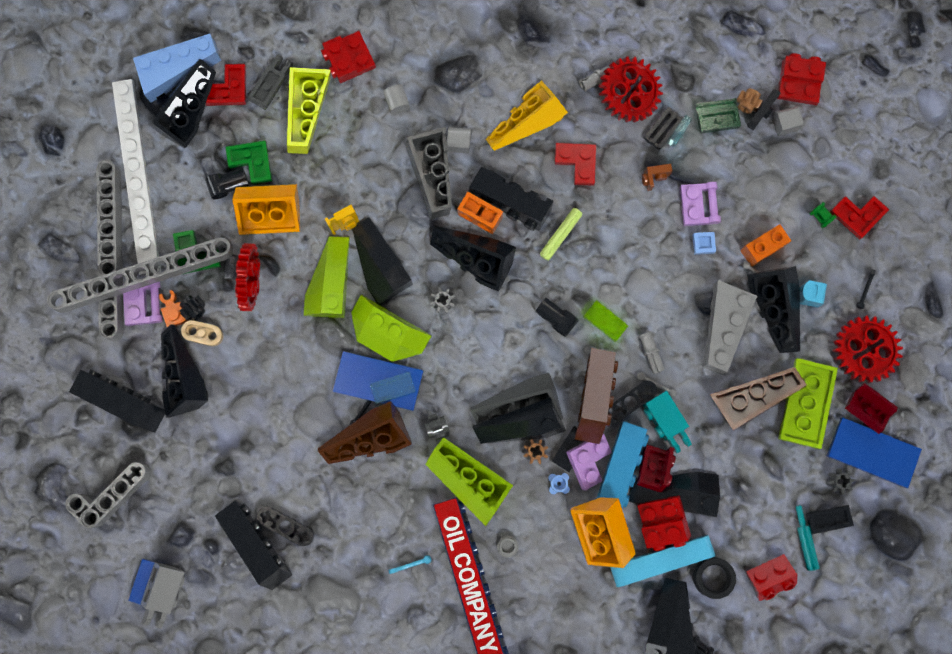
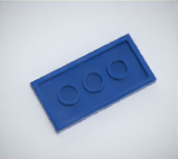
M343 351L333 392L381 404L391 401L395 407L414 411L424 371Z
M842 417L839 420L826 457L903 488H909L922 449L883 433L878 434L873 429Z

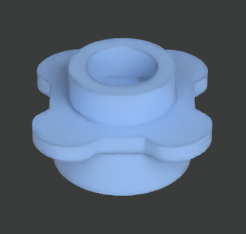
M568 474L549 475L548 480L551 485L549 492L554 495L557 492L567 494L570 491L568 487Z

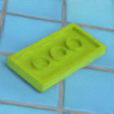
M796 358L793 367L799 372L807 386L786 399L778 440L822 449L838 368Z

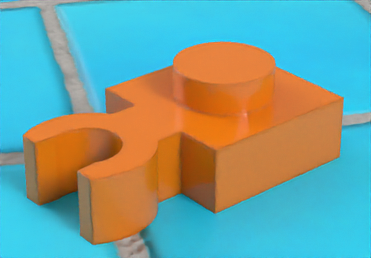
M169 290L171 297L168 300H165L163 294H159L160 301L166 305V307L161 308V312L167 328L170 325H175L176 327L188 321L180 314L182 309L180 307L181 302L175 303L177 295L173 290Z

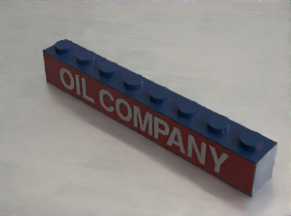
M457 497L433 504L476 653L509 654L507 646L502 647L500 638L504 637L501 626H496L494 617H497L494 604L490 605L487 596L491 595L488 583L483 584L481 575L485 574L482 563H477L475 555L479 553L475 541L471 542L469 538L472 530L469 521L465 522L463 518V513H466L464 504L458 501Z

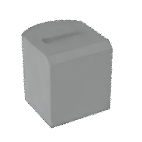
M402 84L391 86L383 91L391 116L410 110Z
M797 106L773 113V123L778 136L796 132L804 123Z
M449 127L447 137L448 152L469 153L471 129Z

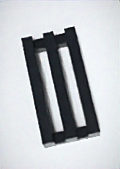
M668 107L645 135L644 139L660 151L685 118L680 117L676 111L673 112L672 108ZM667 115H670L671 117L668 119V121L664 124V126L660 129L656 136L653 139H651V135L655 132V130L659 127V125L663 122ZM675 119L677 121L676 124L658 144L656 141Z

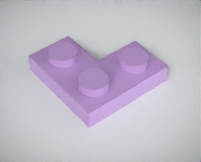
M604 434L600 444L583 442L566 452L582 490L586 491L603 481L595 462L612 453Z

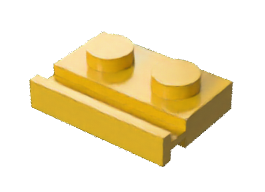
M352 205L334 213V217L331 219L324 218L333 235L336 234L335 231L341 229V231L351 230L359 222Z

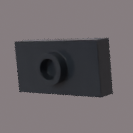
M776 89L770 93L749 122L748 127L751 130L756 128L763 117L767 119L774 110L771 106L781 94Z
M573 426L551 460L567 472H570L572 465L566 452L585 442L575 440L576 426Z
M849 505L806 513L811 534L854 526Z

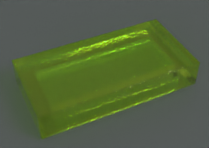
M597 300L583 316L614 342L619 339L628 327L625 322Z

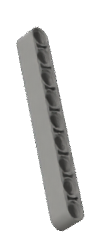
M106 159L100 161L96 168L98 277L107 274V269L110 266H114L113 272L123 269L121 171L112 161ZM112 168L111 173L105 175L106 170ZM113 187L112 192L106 194V190ZM109 207H113L112 212L110 214H106V210ZM113 226V231L110 234H106L107 229ZM110 246H113L114 249L112 253L107 254V249ZM123 277L118 279L117 286L123 285ZM105 284L98 286V293L104 291ZM123 294L98 302L99 333L110 341L120 340L124 333ZM114 306V312L108 315V309ZM114 326L115 332L109 336L108 330Z
M222 237L53 291L47 297V304L55 311L65 313L227 260L232 256L233 249L227 239ZM220 245L227 246V250L225 252H217V249ZM201 251L207 252L206 258L202 260L197 259L198 254ZM187 258L185 265H177L179 259ZM161 264L167 265V268L164 272H157V269ZM146 271V276L143 279H137L139 272ZM126 278L124 285L117 286L118 279ZM100 284H105L104 291L97 293V287ZM79 291H84V297L77 300L76 294ZM63 297V304L56 307V300Z

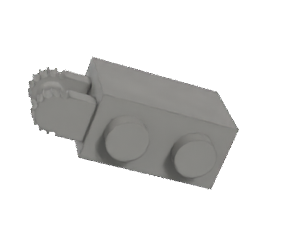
M157 562L154 563L141 601V605L146 609L142 621L143 625H149L154 611H157L159 613L155 626L156 628H162L167 614H170L171 610L176 607L178 590L185 581L184 572L180 568Z

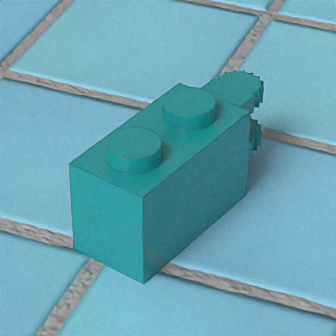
M668 391L663 392L643 405L645 408L643 413L649 421L652 420L655 424L654 430L660 439L667 440L670 446L674 448L675 453L681 452L680 446L673 438L677 434H679L687 447L692 445L684 431L690 426Z

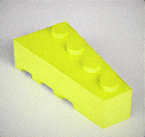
M290 67L287 128L288 153L308 154L330 82L331 70Z

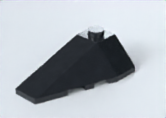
M199 59L159 108L148 125L165 138L186 148L198 132L199 123L205 110L204 107L210 94L216 71Z
M369 217L352 228L367 289L377 304L382 305L413 285L408 273Z
M796 266L748 274L750 293L757 295L756 302L761 310L760 314L762 318H765L770 328L769 333L779 353L799 352L800 286Z
M551 397L473 426V430L481 444L548 438L566 431Z

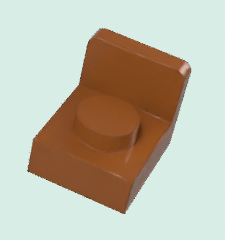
M671 164L646 168L644 174H642L643 186L647 187V191H652L654 188L653 179L655 181H663L672 173Z

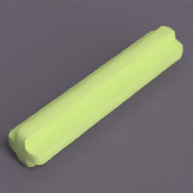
M573 208L540 252V256L543 259L549 261L582 217L580 210Z

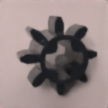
M190 295L180 303L182 308L180 314L186 320L192 318L193 321H196L205 313L203 308L205 307V302L199 296L194 299Z

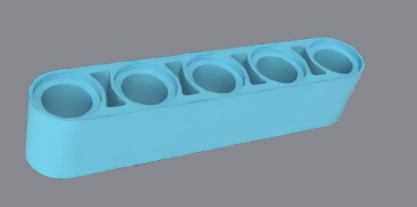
M704 535L686 541V545L682 547H674L672 545L660 551L632 558L624 568L610 567L616 587H621L712 558L716 555L709 535Z

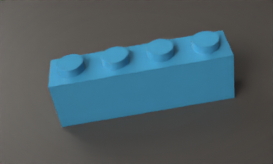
M624 421L621 422L597 498H619L621 507H627L630 495H627L629 486L633 487L636 475H634L635 467H639L643 455H640L642 446L646 447L649 435H646L648 429Z

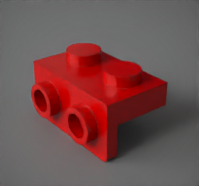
M785 554L746 571L748 579L757 592L759 601L764 599L770 600L777 593L783 590L789 591L797 584L798 575Z

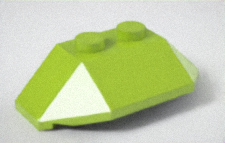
M360 295L351 312L357 342L391 362L422 354L432 335L363 295Z

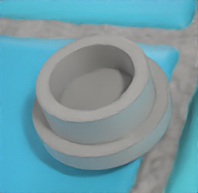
M511 536L502 537L497 544L498 552L503 557L514 556L518 551L517 540Z

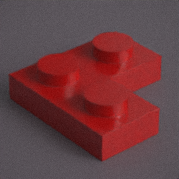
M225 64V83L212 84L205 105H246V65Z
M556 143L555 165H575L574 185H595L596 145Z
M845 196L830 213L836 215V219L860 240L889 209L875 196L861 209Z

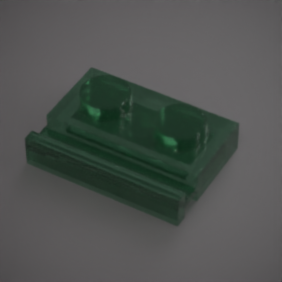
M736 98L696 103L695 109L697 110L700 134L740 128L741 121Z

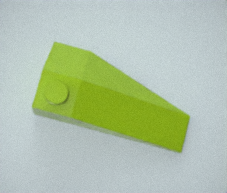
M329 236L305 294L303 316L345 318L349 237Z

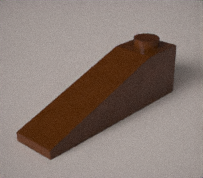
M389 401L370 410L320 446L318 452L328 464L353 460L355 456L367 455V457H372L374 453L386 451V454L394 453L412 445V441L400 413L392 402Z

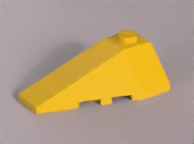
M542 80L522 97L523 102L518 108L513 107L508 120L502 121L488 136L486 141L494 151L552 126L568 113Z

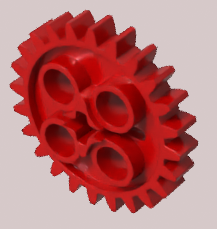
M628 56L623 61L619 58L616 63L613 62L609 65L610 68L604 70L606 75L600 77L604 82L599 84L598 87L604 89L599 93L600 96H605L601 103L608 104L605 110H613L611 116L618 114V120L625 117L626 123L631 121V119L635 123L639 119L643 121L646 119V116L649 117L653 114L652 111L654 112L658 109L655 104L661 103V100L657 97L663 95V92L658 91L663 84H657V80L661 77L654 76L656 69L649 70L650 63L644 66V59L637 63L636 57H633L630 61ZM626 72L631 75V80L627 78ZM640 76L641 79H640L639 82L632 88L631 94L628 95V96L625 98V100H624V102H623V104H622V103H621V100H622L623 97L630 91V89H631L630 86L633 85V84L637 81L638 77ZM641 84L646 87L647 92L642 90ZM615 87L620 90V95L615 92ZM630 100L635 102L636 108L631 105Z
M244 243L242 248H240L239 259H237L235 293L236 297H238L237 304L240 311L254 310L259 294L260 259H258L259 252H257L256 244Z
M868 315L864 316L862 320L860 317L854 319V322L852 320L848 321V326L844 325L841 327L843 332L836 333L840 340L833 341L835 345H838V348L834 349L833 352L839 353V356L835 357L834 360H841L842 363L839 364L838 368L845 367L844 374L851 372V379L859 376L858 380L860 383L864 382L865 379L867 383H872L873 380L879 382L881 377L884 379L888 378V373H895V369L892 366H900L896 359L903 357L897 353L903 349V347L897 346L901 339H895L894 336L898 332L890 331L891 324L885 327L884 319L877 323L876 316L872 317L871 320H869ZM868 331H871L873 333V340L868 338ZM880 339L883 340L881 344L870 349L868 353L862 354L855 360L853 359L854 355L865 350L868 346L873 345ZM851 341H853V342L856 343V345H857L856 351H854V350L851 349V347H850V342H851ZM880 348L885 351V358L880 356ZM862 359L868 361L867 369L862 366Z

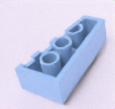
M211 34L133 58L143 93L151 103L157 100L156 97L163 93L167 94L172 91L173 87L180 84L199 59L210 67L221 61L216 43Z

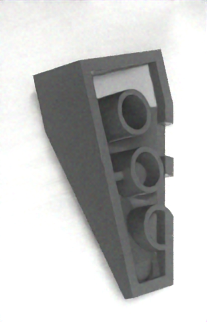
M549 373L529 378L470 408L476 424L551 397L561 420L563 419L556 388Z

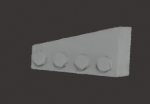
M718 280L713 284V297L710 307L711 313L708 323V337L703 367L723 375L729 370L757 295Z

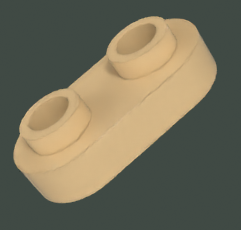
M189 320L181 328L182 336L191 342L215 347L223 341V332L215 325ZM196 328V334L191 335L190 331ZM212 333H216L214 340L210 339Z

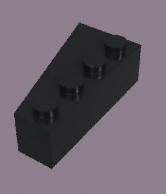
M481 167L469 186V192L507 213L506 216L509 219L523 222L527 229L540 231L552 210L554 201L549 198L544 201L539 197L538 193L532 190L525 192L519 184L515 182H509L508 184L505 182L506 179Z
M90 369L89 373L80 370L69 393L134 426L156 433L165 415V409L151 403V399L142 394H139V396L134 395L135 391L126 386L118 387V382L110 378H106V380L101 379L102 374Z
M235 500L217 513L215 517L258 585L273 590L293 574L273 548L272 542L263 534L261 525L251 517L250 514L252 512L245 503L241 504Z

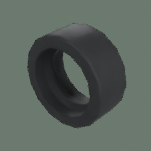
M712 557L700 561L696 565L693 572V582L696 589L702 595L711 599H721L733 591L736 584V574L733 567L727 561ZM711 565L722 567L727 575L725 586L718 591L707 589L702 581L704 570Z

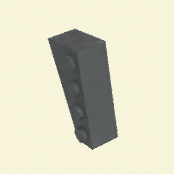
M446 127L407 137L406 149L430 220L449 215L452 203Z

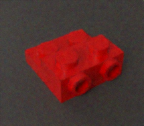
M360 31L343 38L338 36L322 43L324 49L321 50L325 61H330L332 66L329 67V70H331L333 79L338 78L340 84L376 68Z
M797 53L786 56L782 61L778 89L781 94L777 99L817 105L820 98L821 84L824 81L826 62L821 61L820 57L815 56L804 59Z
M680 495L643 502L637 505L643 524L641 530L647 549L653 548V551H660L666 548L665 545L673 544L674 547L686 545V541L690 539L691 534Z

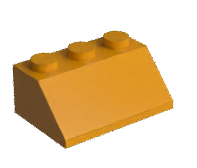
M297 184L235 188L232 200L239 235L300 232V207Z
M600 497L570 509L588 565L624 568L636 554L619 498Z

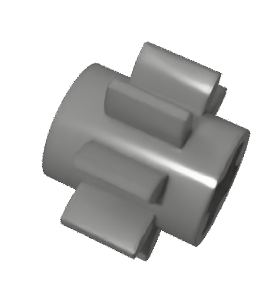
M438 288L437 295L431 294L435 301L430 304L432 307L437 306V313L440 310H445V313L448 314L449 307L455 308V305L451 303L455 299V295L450 296L449 289L443 292ZM441 297H444L446 300V305H442L440 302Z

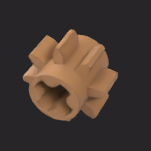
M748 88L746 92L742 90L736 100L739 103L738 109L746 114H751L752 111L757 112L763 100L759 99L761 94L751 88Z
M531 439L530 447L524 445V448L528 451L523 457L529 456V464L537 460L540 465L541 457L548 458L544 454V450H547L548 446L542 447V440L538 444H534V441ZM537 446L541 456L533 457V452L530 449H534Z

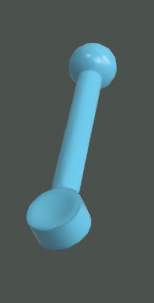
M426 555L421 560L406 565H402L390 569L388 571L389 574H392L422 563L429 564L432 561V558Z

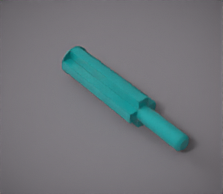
M798 505L795 507L800 527H797L806 568L807 571H815L820 568L810 526H806L802 506Z

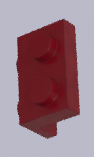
M863 383L851 394L845 409L880 434L884 431L889 418L897 412L898 407L866 383Z
M648 444L644 447L637 481L638 486L657 492H662L666 487L670 486L672 481L670 470L676 460V456L673 455V447H669L667 450Z

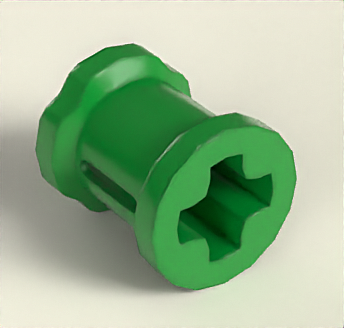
M824 202L809 213L810 216H814L818 220L822 229L837 218L836 215H832Z

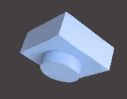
M714 232L694 233L692 235L694 255L716 253Z

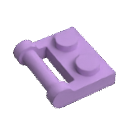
M717 182L680 186L683 226L721 223L716 197ZM703 191H708L710 217L704 216Z
M160 282L123 293L126 326L163 322L159 304ZM146 290H150L151 316H147Z

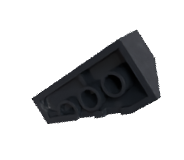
M434 226L432 230L431 246L448 259L455 260L461 265L460 268L464 272L468 271L476 277L475 280L481 285L496 291L501 289L513 264L516 251L515 246L497 239Z
M170 325L161 333V355L165 361L162 379H166V391H162V399L166 418L197 410L208 401V391L206 390L205 382L175 325Z
M697 471L672 475L670 486L666 487L662 492L638 486V480L631 487L629 502L639 504L680 495L684 512L717 517L720 487L719 475Z
M669 578L664 579L648 636L645 654H697L692 632L694 628L689 613L690 602L686 582Z

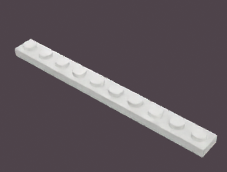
M132 79L112 82L137 264L159 257L135 85ZM161 265L157 269L158 273H162ZM146 271L139 272V275L146 276Z

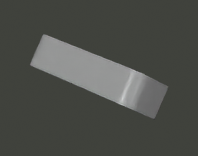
M131 463L94 501L85 494H72L66 499V509L85 528L101 527L149 479L151 468L146 463ZM137 468H141V476H136L138 474ZM123 482L127 484V490L124 493L120 490V485ZM108 497L112 500L110 508L105 506V500ZM78 498H80L82 501V505L79 509H77L75 506V502ZM92 513L97 518L94 524L90 522V515Z

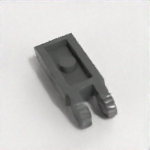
M279 54L267 66L248 96L250 102L264 110L268 108L287 78L286 76L290 73V67H293V62L289 60L285 63L282 70L278 71L277 69L283 60V57Z

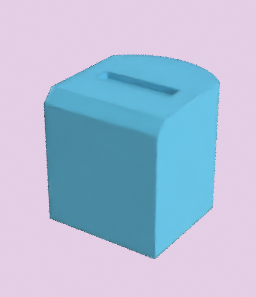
M810 280L800 287V304L817 308L823 305L827 284Z

